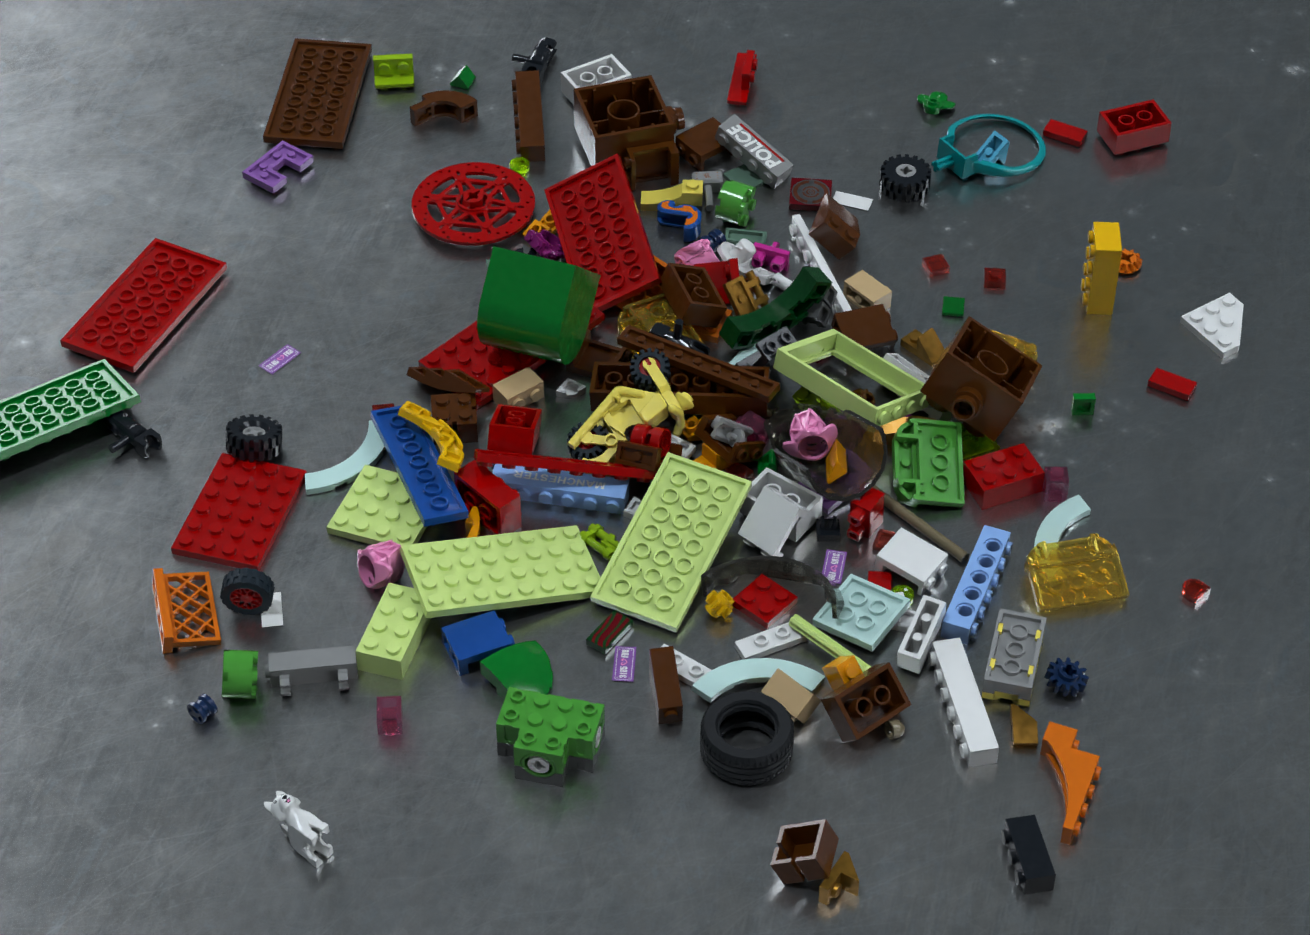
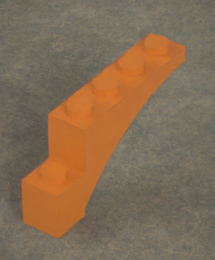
M1049 721L1042 739L1040 755L1047 758L1062 787L1066 816L1061 843L1070 845L1073 836H1079L1082 822H1079L1080 817L1085 818L1089 804L1086 801L1087 799L1092 800L1095 791V785L1092 784L1094 780L1099 781L1102 767L1098 766L1100 756L1078 750L1080 741L1076 740L1077 729Z

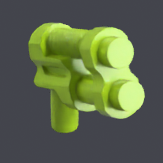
M594 523L590 524L588 531L583 530L580 532L581 539L584 540L586 546L589 545L592 549L599 552L604 559L610 561L619 544L616 540L617 537L613 533L608 534L604 531V527ZM595 539H601V543L596 541Z

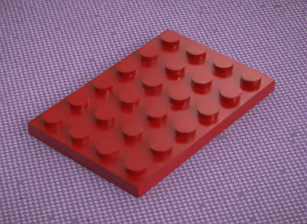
M222 453L171 547L172 554L240 569L249 568L260 571L305 482V473L307 471L264 461L259 462L258 460L249 462V459H245L242 461L240 457L234 458L231 454Z

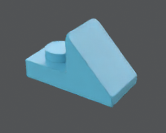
M994 130L976 152L978 161L985 160L992 163L999 161L1004 165L1010 141Z

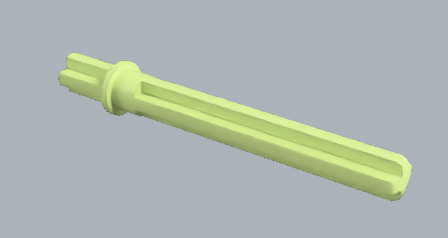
M798 614L790 618V627L835 659L840 656L854 655L862 672L872 667Z

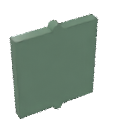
M745 164L723 173V177L727 181L734 180L755 188L765 185L762 179L750 171Z

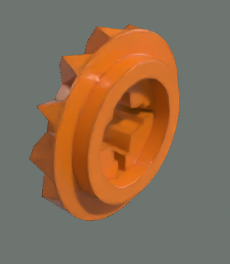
M1124 248L1122 250L1119 273L1130 274L1137 272L1142 266L1140 254L1134 253V250L1128 251Z

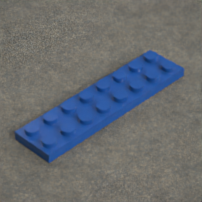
M401 406L371 411V420L423 526H433L467 519L469 511L447 468L437 465L440 454L430 435L418 425L399 416L398 412Z

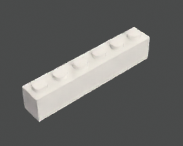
M961 639L933 641L931 652H928V660L930 666H934L935 682L941 686L942 702L947 704L948 719L953 721L954 737L960 741L961 757L966 759L968 768L997 763L999 746Z

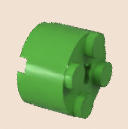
M726 180L718 195V199L721 200L720 206L716 205L715 217L745 227L749 220L750 210L754 211L757 199H754L756 188L734 180Z
M224 650L222 698L256 699L258 651Z

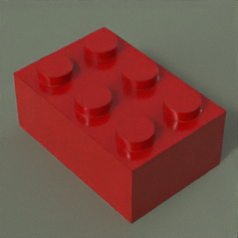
M1152 99L1099 112L1097 132L1113 154L1116 155L1169 142L1172 123L1155 100Z
M498 404L489 424L487 450L532 455L540 435L542 409Z
M1024 443L963 461L964 485L981 510L1043 491L1045 472Z
M475 459L460 468L458 473L454 472L455 486L469 513L472 507L476 506L479 511L480 524L493 535L513 533L522 527L521 496L517 490L509 487L502 478L495 476L487 467L479 465V462H476Z

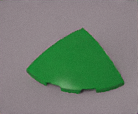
M536 640L508 646L480 661L481 675L496 687L497 695L505 700L509 687L540 692L546 695L552 689L553 671L550 659Z

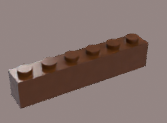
M539 70L515 71V79L512 80L514 116H518L514 117L515 129H517L515 130L516 154H521V162L545 161V142Z

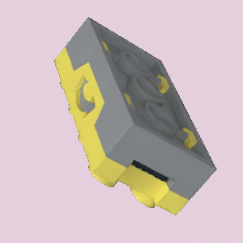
M999 609L981 698L990 700L1004 698L1012 700L1017 705L1030 706L1047 617Z

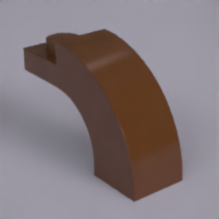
M443 90L430 92L422 95L421 102L410 106V120L414 126L436 117H451L460 123H464L478 116L477 100L470 95L457 91Z

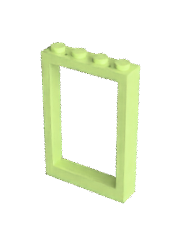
M835 329L777 349L773 364L774 369L871 429L927 408L929 405L926 395L920 392L924 385L922 381ZM833 355L898 394L901 398L876 407L808 364Z

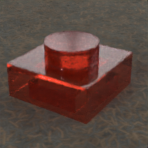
M984 268V288L1005 289L1006 269Z

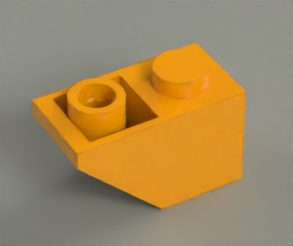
M854 655L840 656L822 667L833 690L838 689L863 673Z

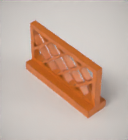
M154 568L152 589L163 654L172 653L174 647L221 645L209 572L163 574V568ZM194 580H204L205 584L198 587L192 582ZM177 581L181 585L176 589L169 585L168 582ZM187 587L195 593L189 597L182 591ZM201 595L208 601L201 604L195 599ZM176 596L184 600L180 606L172 602ZM190 604L198 610L192 614L185 610V608ZM201 613H205L211 618L205 622L198 616ZM181 614L187 619L181 623L174 618ZM193 621L201 627L194 631L188 625ZM208 630L214 634V637H204L201 633ZM181 631L190 635L189 638L177 639V635Z

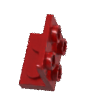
M738 258L721 262L694 264V266L706 269L724 303L731 304L722 285L739 277Z

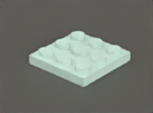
M850 574L814 616L812 622L815 627L873 652L911 606V601L907 597Z

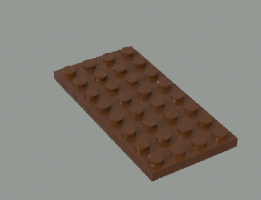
M295 38L263 134V142L279 144L283 140L291 145L343 149L372 52V44Z

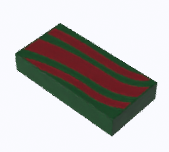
M614 610L586 639V645L606 655L633 627V620Z

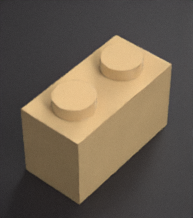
M864 270L859 271L844 281L843 294L845 298L859 309L883 304L885 310L891 307L892 291Z
M530 367L492 385L493 401L497 405L526 407L544 398V381Z
M779 668L761 690L765 695L781 703L791 715L793 722L798 719L805 724L821 702L818 697Z

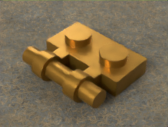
M753 270L745 273L748 282L741 275L722 285L736 316L759 309L758 305L762 308L768 304L769 298L767 294H764L759 284L761 281L759 277L755 276ZM751 287H752V289H753V291H754V293H755V295H756V297H757L755 300H754L753 295H752V293H751V291H750V289H749V288H751Z

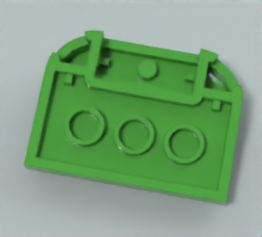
M920 418L909 419L908 422H905L898 428L892 439L893 488L898 502L911 507H916L918 504L962 508L965 504L961 422Z

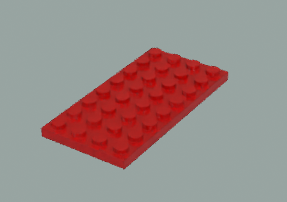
M618 153L544 189L567 264L576 265L601 275L593 306L600 311H604L662 283L621 157Z
M155 238L60 340L61 346L97 360L105 359L113 366L135 373L227 270V263Z
M595 306L592 308L587 328L589 330L605 320V314ZM476 320L418 362L419 367L442 368L444 370L460 369L490 388L489 392L475 393L477 411L493 400V384L527 367L535 370L548 360L482 344L478 337Z

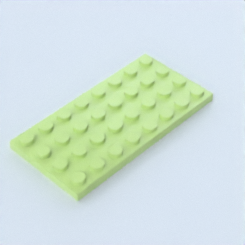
M668 452L590 596L591 602L677 633L752 487V481Z
M577 525L401 545L400 554L426 618L591 598L590 596L601 578L584 540L581 539L582 536Z

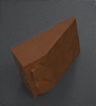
M825 194L808 235L840 260L856 247L860 237L858 219L830 195Z

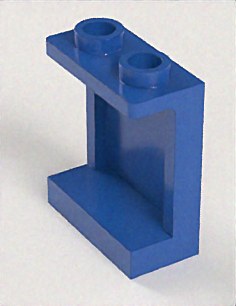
M495 610L441 627L442 643L459 676L469 673V663L485 659L491 654L515 644L512 635H508L506 632L504 620L498 618Z

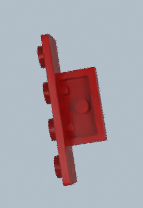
M755 50L737 53L727 98L728 104L747 105L751 82L754 83L755 71H757L758 66Z

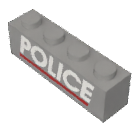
M736 114L718 126L715 135L718 143L728 149L735 158L743 162L750 171L758 175L772 189H775L790 176L794 164Z

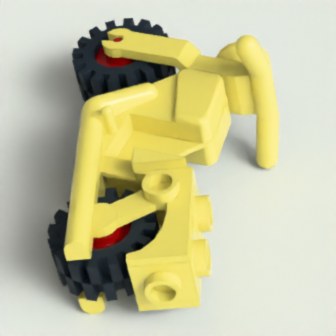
M647 348L648 352L645 353L644 349L640 350L641 355L637 353L634 355V359L630 361V373L635 386L638 385L639 389L616 386L583 425L580 422L578 423V428L575 426L571 428L572 433H568L567 445L572 459L615 463L618 441H627L624 434L626 429L638 423L651 425L654 428L668 417V412L676 420L672 434L680 437L685 426L683 411L694 407L693 398L686 392H677L674 396L668 383V378L671 377L669 359L665 357V353L661 352L659 354L658 349L652 352L651 348Z

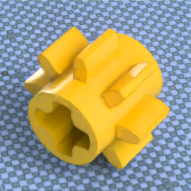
M712 590L706 596L707 599L705 601L707 604L705 609L712 617L718 618L722 616L725 619L733 612L732 609L734 607L732 604L734 600L725 590H721L718 593L716 590Z

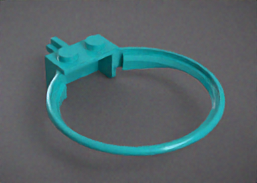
M978 114L963 118L949 126L947 135L939 138L936 156L938 160L931 162V166H933L934 172L949 168L962 179L976 173L994 177L1019 176L1033 171L1043 162L1046 146L1044 140L1035 129L1018 119L998 114ZM972 120H1004L1017 124L1029 131L1038 143L1039 152L1031 162L1017 167L1004 166L985 160L978 161L976 153L965 157L953 147L955 141L954 133L961 124Z

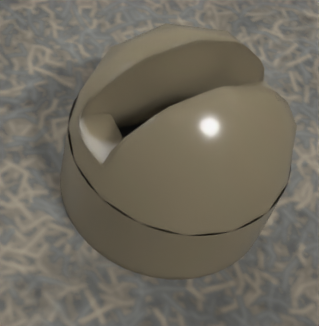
M892 719L884 723V731L887 738L893 740L904 734L905 726L900 720Z

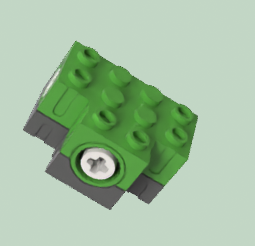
M509 687L496 722L498 755L514 758L515 779L563 788L565 776L569 769H579L590 773L594 771L605 737L604 704L589 703V701L568 699L562 696L546 695L540 692Z

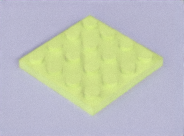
M365 465L326 528L328 534L367 544H377L393 540L397 544L408 545L417 544L427 526H423L397 472Z

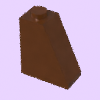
M674 647L649 649V682L658 724L682 722L683 703Z

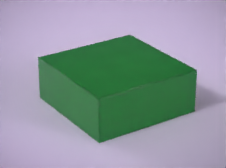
M1073 393L1071 414L1094 415L1095 393Z

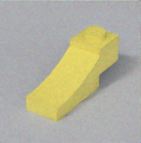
M683 180L681 184L670 188L641 191V210L657 211V205L665 200L674 201L675 206L683 204L702 206L703 180Z

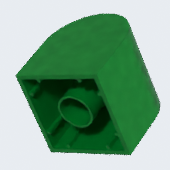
M493 246L478 309L477 331L480 342L484 345L565 365L570 364L577 356L584 341L601 275L576 265Z

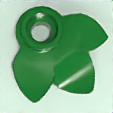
M936 91L930 95L919 94L917 97V101L923 104L924 111L928 114H939L941 109H952L956 106V103L947 100L948 96L943 92Z

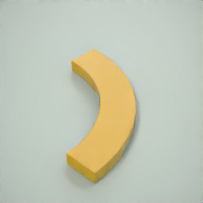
M406 401L399 408L398 415L421 427L436 441L440 449L437 465L458 473L464 459L463 444L456 432L442 419L436 420L433 418L431 412L427 409Z

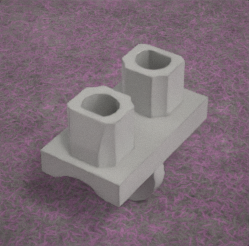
M717 415L711 423L713 431L710 435L713 439L733 447L736 442H747V437L754 430L749 426Z

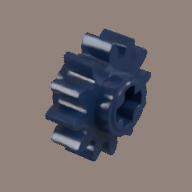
M1069 657L1066 658L1065 662L1057 658L1055 663H1049L1044 678L1048 679V687H1055V694L1060 691L1063 692L1064 697H1067L1068 693L1076 697L1078 692L1083 693L1089 679L1085 675L1087 669H1079V661L1071 663Z

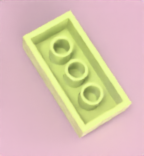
M388 583L356 649L357 670L403 680L431 621V618L425 617L414 588Z

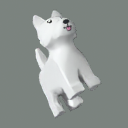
M276 791V798L273 802H264L265 809L276 820L287 824H281L280 827L289 837L293 849L315 868H318L323 864V860L315 855L314 851H317L327 859L334 853L332 845L326 844L321 838L322 833L328 834L330 832L329 825L322 822L312 813L299 807L301 801L298 798L283 791Z

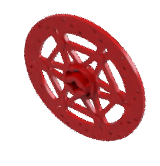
M483 162L460 163L442 168L426 177L418 185L412 197V213L421 229L438 240L463 246L487 245L505 240L521 231L529 223L535 210L533 189L520 174L500 165ZM483 175L493 177L496 179L494 181L471 179L467 178L466 176ZM449 180L455 181L441 193L432 194L441 184ZM465 185L469 190L463 191L462 186ZM473 185H482L484 187L475 189ZM509 185L515 190L519 197V202L510 201L504 190L505 186ZM458 188V195H448L454 189ZM500 193L504 201L494 199V196ZM429 204L436 205L443 220L440 222L434 220L427 206ZM443 206L453 208L450 214H446ZM488 212H500L492 219H489ZM457 213L461 214L460 216L454 218ZM516 213L508 222L500 227L494 228L492 226L506 214ZM484 216L485 222H482L478 217ZM472 218L475 223L464 222L463 220ZM454 226L480 229L481 232H461L451 228Z

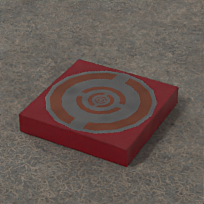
M792 177L789 209L818 211L824 195L828 194L831 196L832 180Z

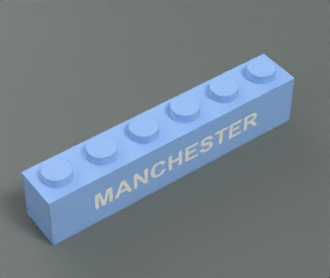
M495 464L492 472L495 476L502 478L509 487L517 490L522 501L623 514L629 498V479L617 480L614 477L608 476L596 478L592 474L583 473V476H575L569 474L570 471L561 470L560 474L549 473L547 469L538 468V471H528L523 466H516L515 469L502 468V464Z

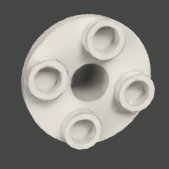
M743 238L736 245L730 242H723L717 248V252L723 261L738 258L739 276L743 275L744 278H747L745 273L753 269L751 260L756 253L754 244L748 239Z

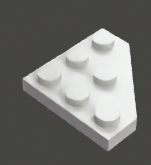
M1228 293L1182 315L1180 323L1221 359H1224L1239 351L1244 304L1231 293Z

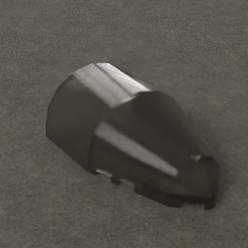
M799 403L793 404V409L780 410L779 407L774 408L771 411L772 416L770 420L766 419L763 424L776 459L784 472L828 500L846 502L861 497L875 486L885 469L888 449L883 428L851 410H844L841 413L837 412L836 408L830 407L827 411L822 410L821 406ZM811 408L826 425H836L838 430L836 439L846 449L847 473L828 484L826 478L827 455L820 460L812 461L792 456L783 449V442L791 441L789 430L795 413L798 414ZM807 444V445H808V446H816L817 444Z

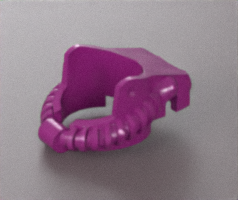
M542 229L540 233L529 230L524 237V240L542 258L555 261L565 258L560 239L553 233Z

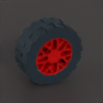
M236 568L224 576L220 599L233 612L243 615L261 614L272 605L275 589L274 582L264 572H260L257 569Z

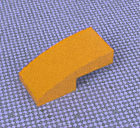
M476 506L472 507L465 521L467 538L481 536L480 516Z

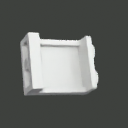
M764 485L738 534L744 537L743 542L754 548L757 546L762 549L760 553L770 559H773V557L782 558L784 554L780 552L798 518L805 519L809 510L777 489Z
M901 527L877 554L874 570L884 572L888 568L918 585L917 594L922 596L926 590L930 591L933 588L937 577H942L947 571L948 564L946 562L948 554Z

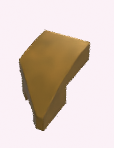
M1011 704L1010 720L1013 746H1038L1037 721L1017 705Z

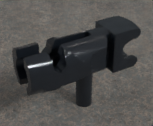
M542 38L534 47L532 56L513 54L512 61L524 64L521 71L539 70L541 84L544 79V72L557 49H554L557 42L552 38Z
M682 319L675 320L674 332L670 331L671 327L660 322L654 324L649 332L709 356L710 347L698 340L682 335L684 324Z
M123 410L106 418L110 423L107 427L114 435L120 436V439L108 446L111 453H115L129 443L144 458L149 457V454L146 452L149 447L161 450L162 439L160 434L152 428L147 430L134 420L133 417H127L128 414Z

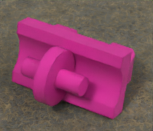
M776 241L773 242L772 246L758 242L754 243L756 253L752 258L753 267H762L764 264L770 266V270L774 273H780L782 270L788 271L790 267V251L779 249L780 243Z

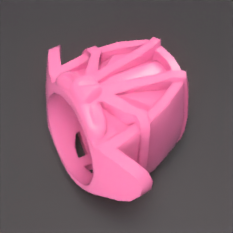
M708 239L695 241L674 254L675 264L694 266V264L720 262L710 247Z
M808 408V410L794 414L789 430L791 441L783 442L782 447L792 456L805 460H820L829 453L837 438L838 430L835 424L826 425L811 408ZM807 444H817V445H816V446H808Z
M393 540L371 544L364 550H357L358 572L366 587L379 589L387 586L388 583H395L401 579L405 565L400 554V544L393 542Z

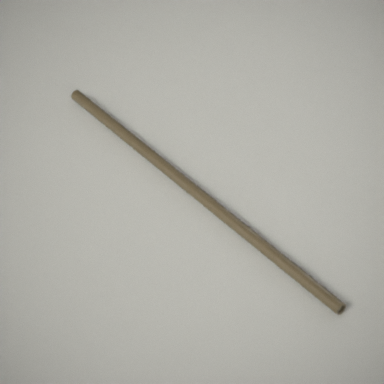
M768 407L767 417L764 418L790 436L791 423ZM807 444V445H808V446H816L817 444ZM827 455L821 459L825 463ZM867 481L865 483L866 485L885 493L870 481ZM885 493L884 506L961 563L968 560L969 553Z

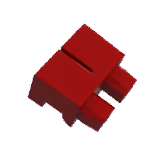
M864 484L860 489V500H852L850 502V513L847 520L850 525L847 530V537L858 542L863 536L869 539L883 523L885 493Z

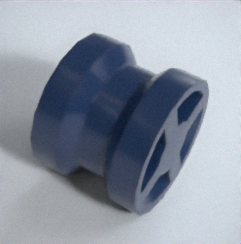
M205 693L198 696L196 702H191L187 705L188 713L198 724L205 723L208 716H214L218 712L215 702Z

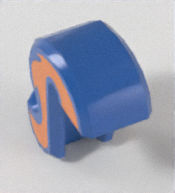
M665 200L657 205V221L661 225L684 228L683 242L695 240L700 235L701 212L697 207L686 204L675 206V202L672 200Z

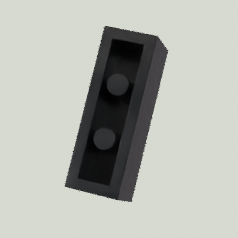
M1028 815L1005 819L1004 829L1001 830V839L1003 845L1008 847L1009 863L1015 867L1014 876L1016 884L1021 885L1024 895L1053 890L1056 874L1036 816Z

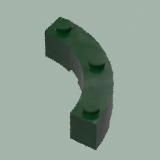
M802 267L790 286L764 307L748 314L728 316L719 335L731 349H745L753 347L755 343L785 326L790 330L809 314L807 310L814 303H819L833 282L818 267Z

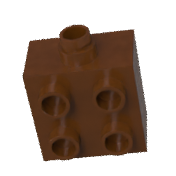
M652 75L574 89V127L591 166L617 153L621 157L624 166L626 148L672 141L676 131L685 128L682 108H672V106L665 105Z
M969 316L941 354L920 392L926 395L927 402L935 410L940 412L949 411L957 420L963 421L965 429L972 435L979 438L986 436L995 441L1023 404L1042 365Z

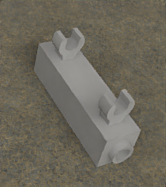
M355 645L268 653L269 663L264 664L265 678H270L271 687L280 686L281 696L291 695L290 685L338 681L339 691L349 690L348 680L358 679Z

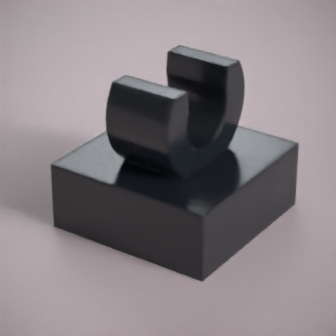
M824 516L816 519L817 542H840V523L837 516H833V519H824Z

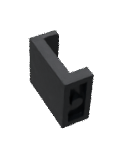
M785 326L757 342L755 347L758 351L737 362L734 366L770 367L771 370L773 369L777 349L795 343L797 340Z

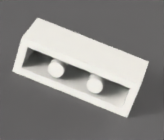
M923 595L898 649V667L920 674L928 652L932 648V642L935 641L946 614V602Z

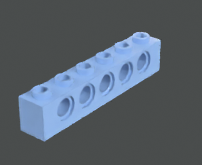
M984 525L942 621V638H960L962 644L968 645L971 636H976L979 627L977 622L978 620H983L985 615V603H990L993 594L991 589L992 587H997L1000 577L998 573L999 571L1003 572L1005 568V556H1010L1013 548V542H1010L1011 532Z

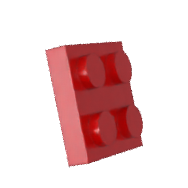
M761 574L733 598L734 603L732 606L768 629L798 603V596L764 574Z

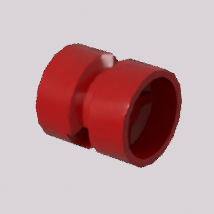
M638 423L632 430L630 442L662 448V458L666 456L670 449L671 432L666 428H653L651 425Z

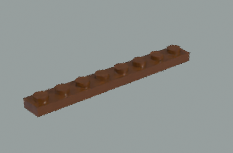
M628 325L617 337L618 345L639 353L642 349H644L645 353L648 352L647 348H651L652 352L658 349L659 354L661 352L665 353V357H668L669 363L672 366L767 403L780 390V383L631 325Z

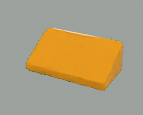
M837 439L834 441L826 457V478L828 484H831L847 473L846 449Z

